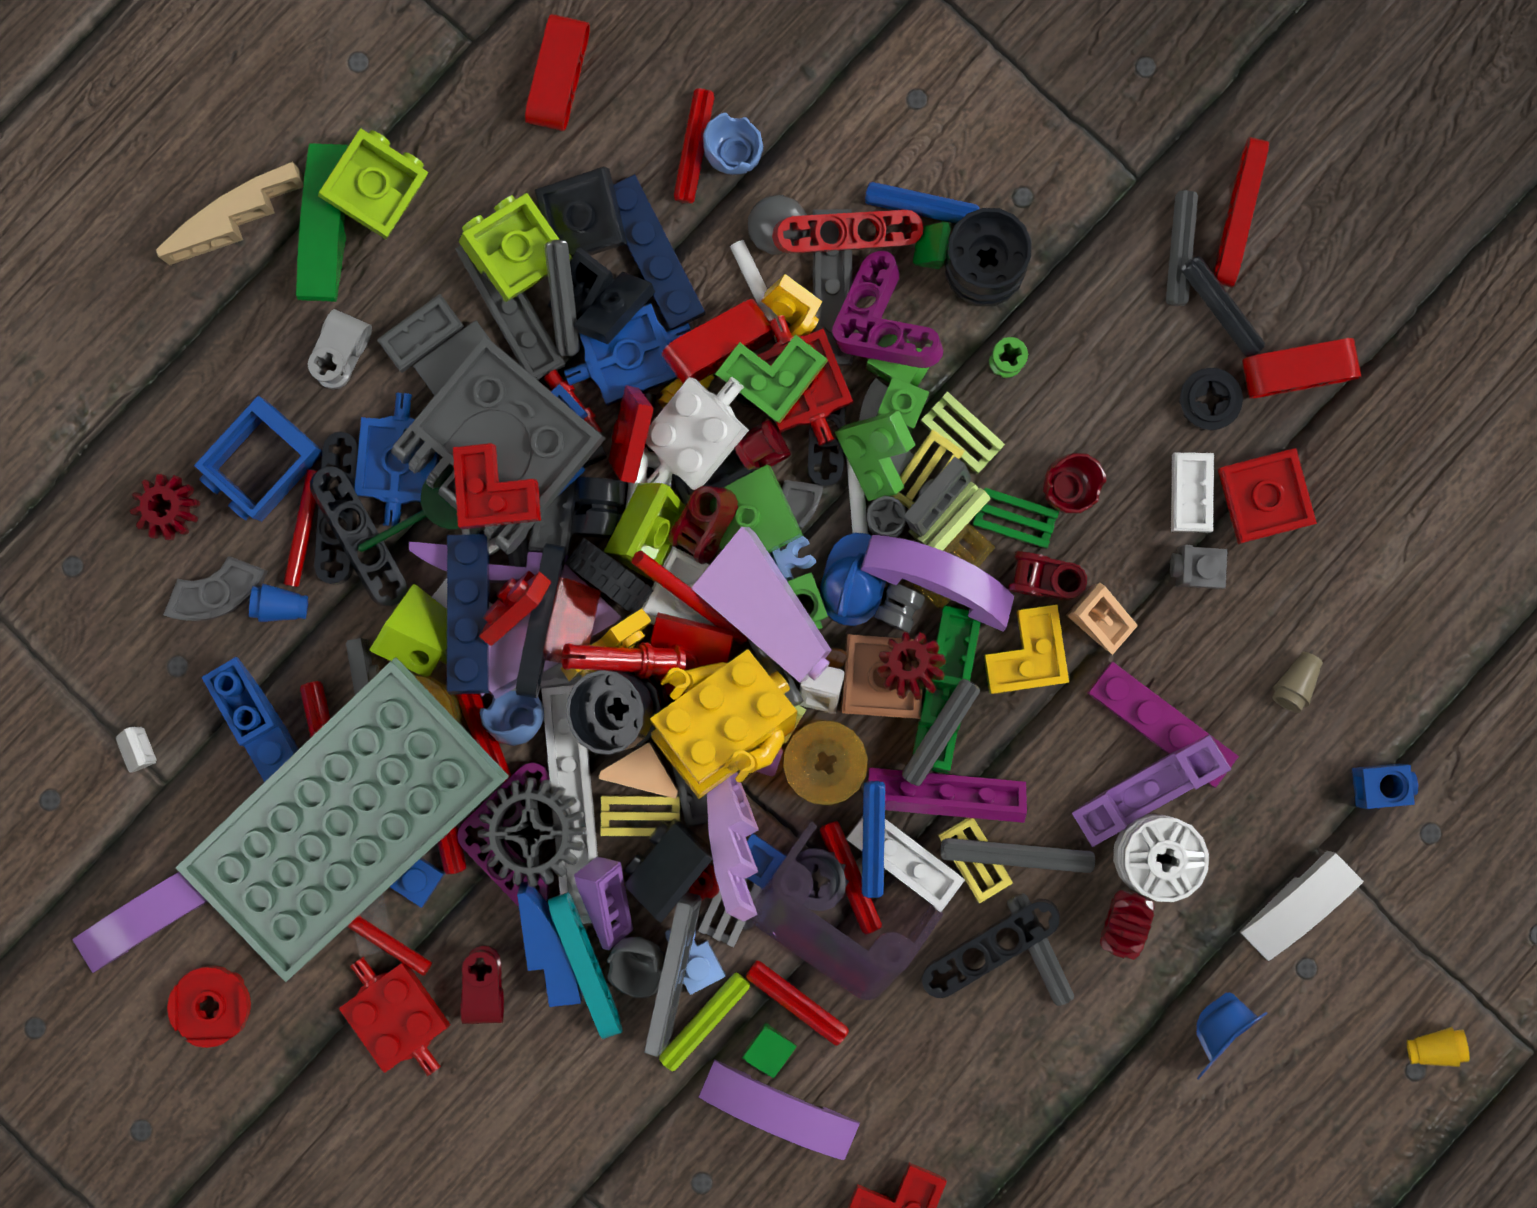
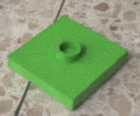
M768 464L724 487L735 494L738 501V509L719 545L721 550L724 549L741 527L751 528L757 534L768 553L803 536L777 478ZM715 496L711 499L710 509L712 513H714L717 508V500Z

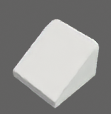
M827 666L815 681L809 677L806 681L801 682L799 693L804 702L800 706L836 714L845 675L844 671Z
M129 727L116 736L120 752L130 773L156 763V757L144 728Z

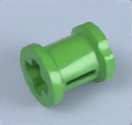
M1007 337L1000 340L989 358V366L993 373L1003 378H1011L1017 375L1027 362V347L1018 338ZM1004 350H1006L1008 355L1015 354L1017 356L1012 366L1008 361L1001 362L1000 357Z

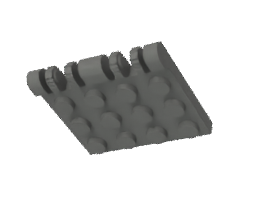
M484 336L394 444L391 453L403 464L408 463L409 469L413 473L423 470L433 459L435 452L441 455L443 458L427 476L426 484L434 489L444 482L438 494L457 510L454 472L452 473L454 467L453 447L492 443L496 445L499 482L527 479L537 480L540 513L542 515L606 438L490 339ZM535 522L489 526L484 529V535L490 540L498 535L495 544L506 554H510L526 538L529 529Z

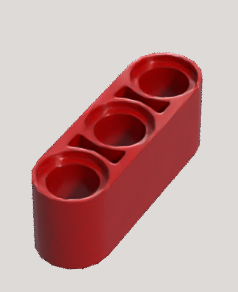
M550 14L527 101L526 123L563 132L566 130L589 40V22Z
M749 299L678 337L666 346L662 356L682 385L689 377L700 382L719 370L739 342L753 352L769 342L774 337V332L769 324V319L756 301Z
M1354 338L1268 352L1242 359L1250 399L1338 384L1362 377Z

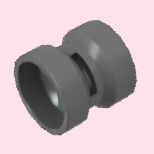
M890 496L877 498L870 504L867 510V523L873 535L897 537L903 532L906 525V520L903 517L906 511L903 504Z
M889 583L885 591L887 599L884 605L878 607L874 618L895 629L910 633L914 624L912 617L916 610L921 609L925 597L900 584L894 585Z

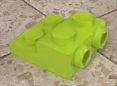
M360 128L319 191L318 197L387 240L425 181L428 171L423 169L424 164L412 154L404 152L402 155L389 147V140L380 133L370 130L368 133Z
M528 193L518 199H515L513 195L505 198L494 207L496 212L485 219L481 215L471 219L462 227L464 232L459 240L460 245L480 274L486 273L505 302L510 301L548 276L544 245L551 240H560Z

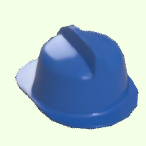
M853 533L841 538L833 546L820 586L822 602L829 617L842 625L856 626L867 622L875 615L884 592L885 580L861 570L866 550L872 537L867 533Z
M1230 992L1223 994L1208 1005L1199 1016L1197 1036L1210 1063L1197 1079L1199 1080L1235 1038L1260 1021L1268 1012L1257 1016Z

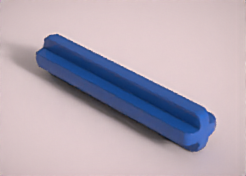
M876 182L868 184L865 195V203L868 205L891 210H911L919 216L955 224L966 214L979 209V206L976 204Z
M867 781L864 783L862 894L867 898L882 897L884 891L885 784L881 781Z

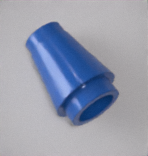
M264 583L262 587L252 586L249 618H258L259 622L296 620L298 618L306 619L308 596Z

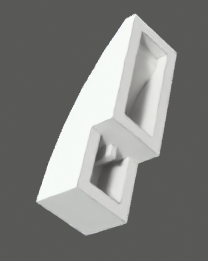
M1326 851L1300 878L1294 877L1240 933L1267 961H1270L1322 921L1364 881L1335 852Z

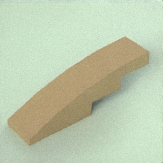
M291 162L254 177L220 196L188 219L156 249L158 257L167 264L172 265L242 241L243 238L238 226L274 214L270 199L303 188L304 177L302 172Z

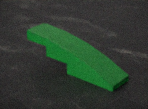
M309 143L300 214L296 285L297 300L337 302L346 242L344 230L345 213L318 197V194L345 153L348 145Z
M943 606L936 642L940 647L938 654H943L946 660V664L940 667L945 677L944 680L940 681L932 680L936 688L934 693L928 692L925 688L921 718L918 721L912 756L962 679L970 681L981 622L968 617V610ZM960 724L934 763L931 771L949 774Z

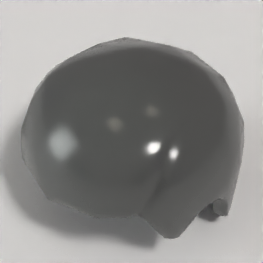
M780 194L765 197L753 207L748 216V236L758 249L771 255H780L783 252L778 250L772 238L775 225L782 219L792 216L807 215V213L798 201ZM790 224V229L784 231L783 236L784 239H790L791 245L794 246V241L804 238L808 230L796 232L793 231Z
M643 937L622 938L612 947L607 962L610 963L608 980L622 993L635 998H649L658 992L665 954L657 944Z

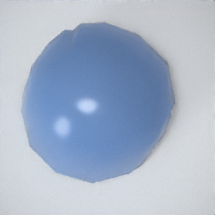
M721 113L708 122L703 133L705 156L716 170L725 174L740 175L751 171L758 165L763 152L762 137L759 130L750 123L747 117L737 119L728 116L727 113Z
M509 691L497 699L493 697L490 707L488 709L481 708L480 710L483 728L498 742L512 746L526 743L532 739L540 729L545 714L539 697L532 698L516 695V691Z

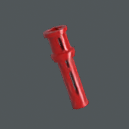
M643 642L637 645L636 648H619L566 643L562 649V655L578 656V659H561L562 667L565 670L588 669L634 672L639 678L648 679L651 675H666L672 668H680L684 671L686 668L685 649L682 645L678 644L672 645L671 648H655L650 643Z

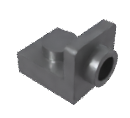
M1183 545L1177 548V554H1172L1170 574L1171 577H1176V586L1213 589L1226 588L1227 549Z

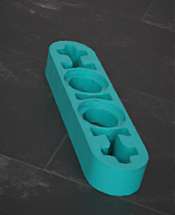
M567 892L550 898L548 904L553 922L599 1035L602 1039H606L622 1033L623 1028L617 1007L572 896Z

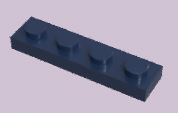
M634 174L614 184L627 240L626 245L644 280L652 283L655 290L652 296L670 331L706 315L636 175Z
M484 534L447 535V692L449 695L490 693L489 645L479 637L487 623L483 617L489 609V538Z

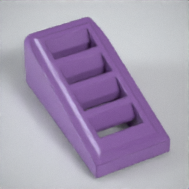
M596 857L576 872L574 877L602 948L610 950L633 930L621 863ZM616 919L617 922L611 926V922Z

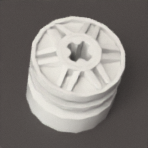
M1146 814L1128 824L1126 829L1120 831L1114 844L1113 861L1119 877L1130 889L1155 901L1175 902L1189 897L1202 885L1208 872L1209 853L1203 837L1192 825L1166 815ZM1166 852V854L1172 856V861L1170 864L1164 863L1162 866L1160 862L1156 861L1157 854H1165Z

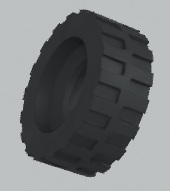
M583 538L565 562L567 566L632 614L640 610L654 591L585 538Z

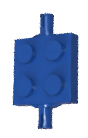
M652 304L643 306L609 344L579 333L585 348L586 363L564 370L567 381L571 386L591 377L599 386L607 406L622 401L625 385L637 387L643 393L675 381L677 376L663 358L662 352L672 341L691 331L689 324L687 323L684 326L666 332L665 328L658 322Z
M402 393L395 394L394 416L382 419L361 417L354 490L358 497L377 498L386 503L383 526L389 527L400 523L401 504L421 502L420 497L423 484L439 462V454L435 452L433 459L423 470L413 473L409 469L408 463L403 464L391 453L394 444L415 420L410 417L412 395L404 393V395Z

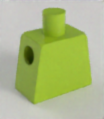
M413 584L384 624L370 651L389 661L397 657L407 669L424 677L430 676L439 661L447 665V609L420 587Z

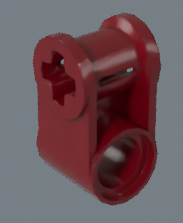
M768 419L749 430L734 447L740 460L749 470L759 469L767 464L772 467L791 456L774 420Z
M701 486L695 489L681 516L670 530L668 536L669 543L675 547L682 546L694 555V560L700 564L709 561L718 550L721 539L738 509V501L735 494L731 490L720 487ZM715 496L717 500V508L716 511L712 513L710 509L711 499Z
M1015 551L1014 557L1018 561L1014 581L1008 586L1009 591L1030 596L1071 600L1078 597L1085 590L1087 575L1080 565L1050 559V557L1040 554ZM1029 566H1031L1029 582H1027ZM1069 571L1077 577L1078 586L1075 591L1065 592L1059 587L1058 576L1061 572Z
M477 946L471 950L462 966L461 1022L462 1024L503 1023L504 990L502 987L501 956L491 946ZM479 957L484 958L485 965H491L485 974H480L479 967H473Z

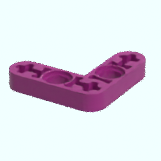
M886 251L871 253L862 262L833 325L832 333L838 348L846 354L917 368L934 366L943 356V347L939 335L934 329L881 319L899 280L900 273L895 258L891 253ZM873 296L876 298V301L870 307H857L859 300L864 297ZM888 334L897 336V340L891 346H878V341L883 336Z
M541 763L525 764L500 788L507 789L513 795L509 789L511 782L519 780L523 786L527 780V777L524 775L526 771L532 774L540 771L543 776L539 781L542 783L543 780H550L549 769ZM495 791L462 823L457 835L458 842L466 853L519 906L517 893L520 884H514L513 888L507 884L508 881L513 879L515 871H512L507 877L501 878L494 867H489L487 864L489 859L495 856L493 850L484 859L480 855V847L483 845L480 842L471 844L467 840L471 835L468 830L470 826L475 829L480 826L484 827V829H489L490 824L483 823L479 818L484 813L494 815V812L487 807L486 803L490 799L497 800L499 798L497 791ZM523 800L516 803L515 814L509 819H504L503 827L514 825L522 817V810L525 809ZM489 837L483 838L488 844L490 843ZM504 839L509 852L518 860L527 863L523 855L508 840ZM527 874L524 877V882L528 881ZM539 874L538 885L540 889L538 892L547 901L550 892L549 885L545 884Z

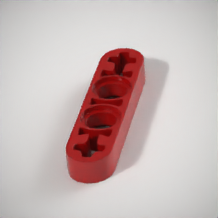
M1248 137L1242 151L1213 272L1222 286L1233 288L1240 271L1267 159L1269 141Z
M911 210L792 216L782 219L775 225L772 238L778 250L789 254L893 248L916 243L923 234V223L919 215ZM903 218L904 223L911 225L912 228L911 232L905 234V239L902 232L886 234V226L900 224ZM864 219L871 221L876 228V235L870 242L862 240L858 235V225ZM825 222H832L838 228L839 237L834 244H828L821 238L820 228ZM791 224L793 231L796 232L810 229V237L797 239L794 241V246H792L790 239H784L783 232L789 230Z

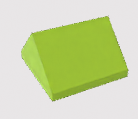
M638 483L604 550V553L650 580L653 579L634 566L631 561L636 552L643 551L661 566L664 565L673 547L668 541L670 530L685 508L670 486L663 483Z

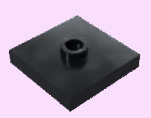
M603 166L535 189L539 211L560 240H566L569 254L572 258L579 248L591 256L627 244L609 168Z

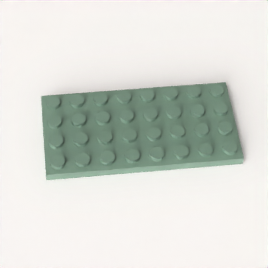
M396 657L199 844L176 869L270 967L287 982L501 785L509 775Z

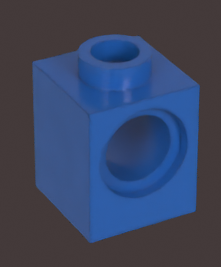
M1390 764L1352 768L1356 807L1372 809L1415 805L1414 795L1418 794V780L1415 772H1411V765ZM1389 775L1393 779L1394 789L1390 795L1385 797L1380 790V782L1385 776Z

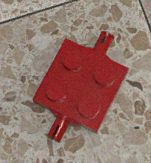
M784 315L778 316L783 332L780 331L776 318L769 321L778 343L768 351L757 355L770 366H772L793 338ZM824 328L806 336H798L826 357L828 362L780 424L776 422L780 433L798 425L811 424L819 446L826 443L821 429L828 443L834 440L826 418L833 411L853 404L852 397Z
M364 956L352 964L350 968H352L364 986L360 988L354 998L341 1006L339 1010L383 1073H386L401 1061L409 1060L413 1057L424 1070L426 1076L439 1069L441 1065H439L427 1047L437 1035L446 1030L451 1024L413 970L404 963H401L390 972L377 976Z

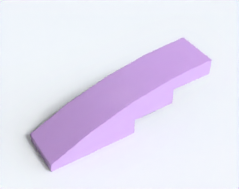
M736 772L707 793L708 830L715 876L726 913L744 922L758 915L745 879L758 872L746 837L759 829L742 783L735 780L738 775Z

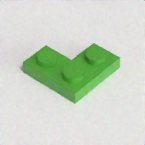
M795 334L772 366L739 342L715 374L726 383L730 377L739 381V384H742L744 387L739 393L780 424L828 362V359Z
M899 410L850 423L835 431L837 439L868 501L876 500L883 496L896 495L905 488L890 457L906 453L916 445Z

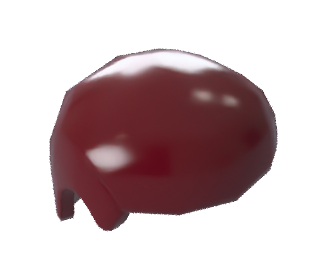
M1070 453L1059 457L1049 466L1045 473L1043 483L1045 498L1050 506L1062 513H1082L1099 502L1102 486L1106 483V474L1100 462L1089 454Z

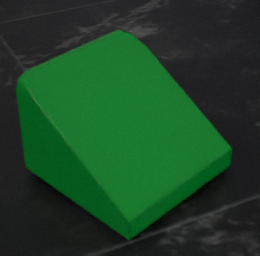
M941 222L923 226V234L915 244L913 264L915 266L939 270L943 267L951 227L949 223Z
M765 1022L742 1053V1059L774 1078L797 1045Z

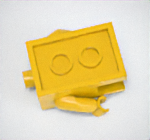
M747 649L729 663L720 662L686 671L680 668L670 669L660 684L669 683L676 687L670 694V697L675 701L650 718L651 723L656 728L651 732V738L698 799H700L738 770H740V773L736 776L735 780L740 783L745 780L749 773L772 764L785 741L784 737L795 729L797 710L784 695L790 690L784 677L778 671L768 675L749 649Z

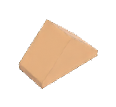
M1101 583L1092 585L1066 614L1068 618L1112 655L1138 626L1106 586Z
M652 742L645 744L600 771L599 779L675 799L679 793L677 784Z

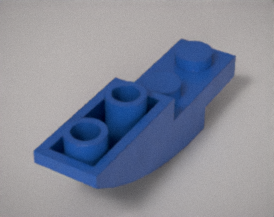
M235 657L204 675L202 679L238 744L246 748L265 782L299 748L259 685L240 659Z

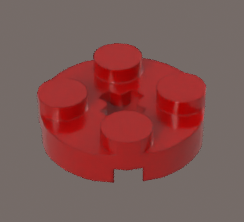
M211 965L194 969L181 978L172 989L167 1004L168 1018L174 1030H178L187 1039L185 1041L203 1048L222 1045L239 1034L245 1027L251 1009L250 995L247 987L244 985L242 976L224 967ZM207 996H212L213 1000L219 1004V1009L214 1011L213 1017H208L207 1010H200L199 1005L207 1000Z

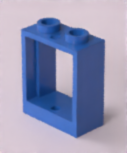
M258 395L194 466L203 473L199 480L217 495L220 491H223L232 500L228 506L237 515L246 521L251 517L262 522L306 474L307 469L309 470L320 459L322 450L272 404ZM264 421L301 456L256 504L227 478L219 468L257 426Z

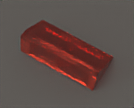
M559 577L543 649L545 660L562 663V658L578 659L577 655H562L564 644L590 645L601 594L600 590L568 578Z

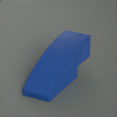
M528 881L522 882L517 897L528 971L544 969L549 1007L580 1004L583 994L553 922L549 904L535 887L529 886Z

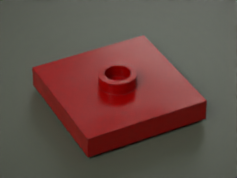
M625 385L618 419L614 425L608 461L620 481L635 483L654 408L639 388Z
M1296 448L1218 469L1238 544L1317 524Z
M658 612L650 644L655 648H671L674 644L682 645L686 653V671L720 662L728 663L735 631ZM656 675L660 681L665 677V675ZM664 684L667 695H670L676 688L672 684Z

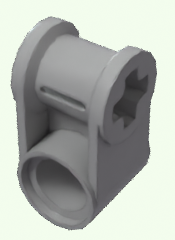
M333 309L325 319L320 337L309 357L308 369L311 375L328 389L334 390L345 386L350 380L360 355L368 345L372 326ZM335 364L337 366L334 372L327 370L325 373L323 371L325 365L332 366Z

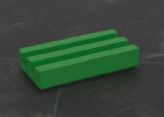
M989 488L983 489L991 500L1047 517V521L1043 523L987 505L986 503L975 515L972 526L1039 548L1048 549L1049 540L1059 511ZM987 513L1043 531L1042 537L1039 538L983 520V515Z

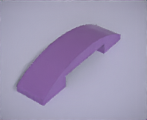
M872 535L861 567L862 571L894 585H897L903 578L970 607L968 613L970 618L1000 631L1006 629L1014 596L988 573L957 556L925 544L880 535Z
M409 542V550L416 556L447 572V545ZM528 552L526 567L489 564V582L506 583L512 577L517 581L527 571L536 575L539 572L543 553Z
M1209 734L1122 780L1074 810L1072 814L1093 847L1126 829L1127 825L1134 820L1143 817L1193 788L1198 789L1230 771L1231 768Z
M177 872L115 910L72 940L92 973H95L127 953L131 948L208 901L180 872Z
M715 1059L699 1095V1098L759 1129L810 1150L841 1160H845L860 1122L826 1107L821 1109L751 1078V1075Z

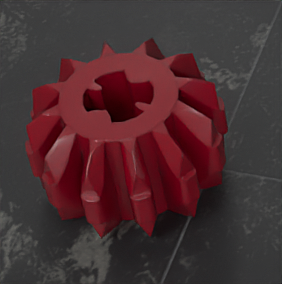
M157 474L154 484L146 479L141 481L145 493L134 492L131 494L133 499L140 501V506H135L129 510L132 515L141 516L136 523V527L140 530L148 529V536L153 539H158L163 535L165 540L172 541L175 538L176 531L183 535L188 534L189 530L185 524L186 520L195 523L198 521V517L191 514L190 509L200 506L199 500L189 498L194 492L193 486L189 484L182 486V478L175 475L168 480L165 475ZM164 500L171 502V509H165L167 515L159 511L160 504L166 505L163 502Z
M903 632V642L899 644L895 640L889 639L888 645L891 652L882 651L879 654V658L884 664L878 667V674L880 677L886 678L884 682L885 688L888 691L897 689V695L901 699H904L912 691L914 698L920 700L922 696L921 689L926 688L928 692L934 693L936 688L932 680L940 681L944 680L945 677L940 667L946 664V660L943 654H938L940 649L938 643L934 640L926 643V636L921 632L913 641L908 632ZM911 661H917L919 666L915 669ZM907 663L911 666L912 671H906L905 665Z
M1120 889L1115 893L1104 920L1100 939L1101 948L1123 959L1135 960L1140 956L1152 927L1155 909L1154 902L1134 891L1129 892Z

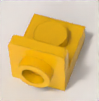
M786 274L766 290L761 300L777 316L784 315L785 320L791 323L789 330L792 337L795 334L797 336L810 334L819 321V318L815 315L822 301Z

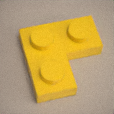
M1058 605L1018 610L1017 617L1022 650L984 655L989 694L1069 683Z
M643 608L610 628L601 639L590 646L634 648V644L645 637L642 630L651 620ZM575 655V656H573L572 658H573V659H578V656ZM561 667L569 682L579 675L584 677L586 674L599 671L588 669L565 670Z

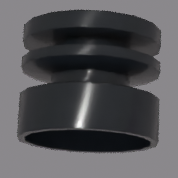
M981 208L970 212L955 225L948 242L945 276L950 288L961 300L975 306L993 307L1008 301L1020 289L1031 259L1032 240L1026 226L1014 214L1000 208ZM988 258L993 261V264L986 266L985 269L979 266L980 261L985 262Z
M599 670L586 674L574 684L567 699L566 717L570 731L582 746L594 753L609 755L647 744L653 740L651 732L656 729L651 723L650 718L670 704L664 685L660 684L661 681L656 675H651L648 679H641L634 672ZM623 704H628L629 710H624Z

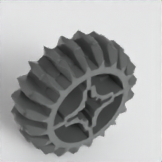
M528 778L526 780L525 791L519 780L511 782L513 795L505 788L498 789L497 794L502 803L493 799L488 800L486 805L494 812V815L484 813L479 818L483 823L490 824L489 829L478 831V837H489L490 840L489 844L480 847V851L487 853L493 850L495 854L493 858L489 859L487 864L489 867H493L501 862L504 865L499 871L501 878L507 877L512 870L515 871L513 883L516 885L522 883L525 874H527L530 887L538 885L539 874L545 884H550L554 881L552 869L557 875L563 877L567 874V869L562 861L570 865H575L578 862V858L570 850L581 851L585 847V844L581 841L574 840V835L587 833L586 827L574 826V821L583 818L584 813L583 811H578L571 814L569 808L574 806L577 800L575 797H571L562 802L560 799L566 790L563 786H559L550 794L551 781L547 779L543 780L539 790H537L535 778ZM525 799V809L522 810V818L519 824L503 827L508 811L516 803ZM538 801L549 805L556 812L561 825L550 824L544 820L541 807H538ZM529 821L532 822L534 829L550 831L534 838L535 844L532 842L530 835L515 833L529 827ZM562 837L560 848L555 856L547 863L539 864V855L542 854L545 840ZM504 839L513 840L520 844L523 850V857L527 858V863L518 860L509 852Z

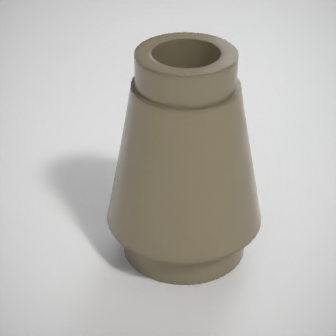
M1302 652L1299 658L1295 660L1274 685L1275 693L1272 697L1273 700L1289 711L1301 713L1304 707L1310 705L1320 668L1323 665L1322 660L1311 653Z

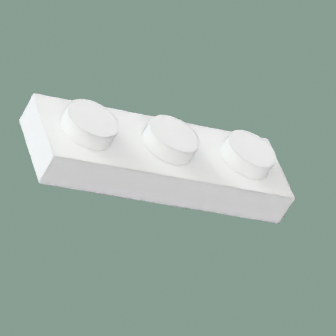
M863 816L846 838L861 851L863 849ZM885 819L884 868L942 911L965 879Z

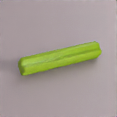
M734 973L660 1054L659 1060L672 1072L675 1071L749 990V982L739 973Z

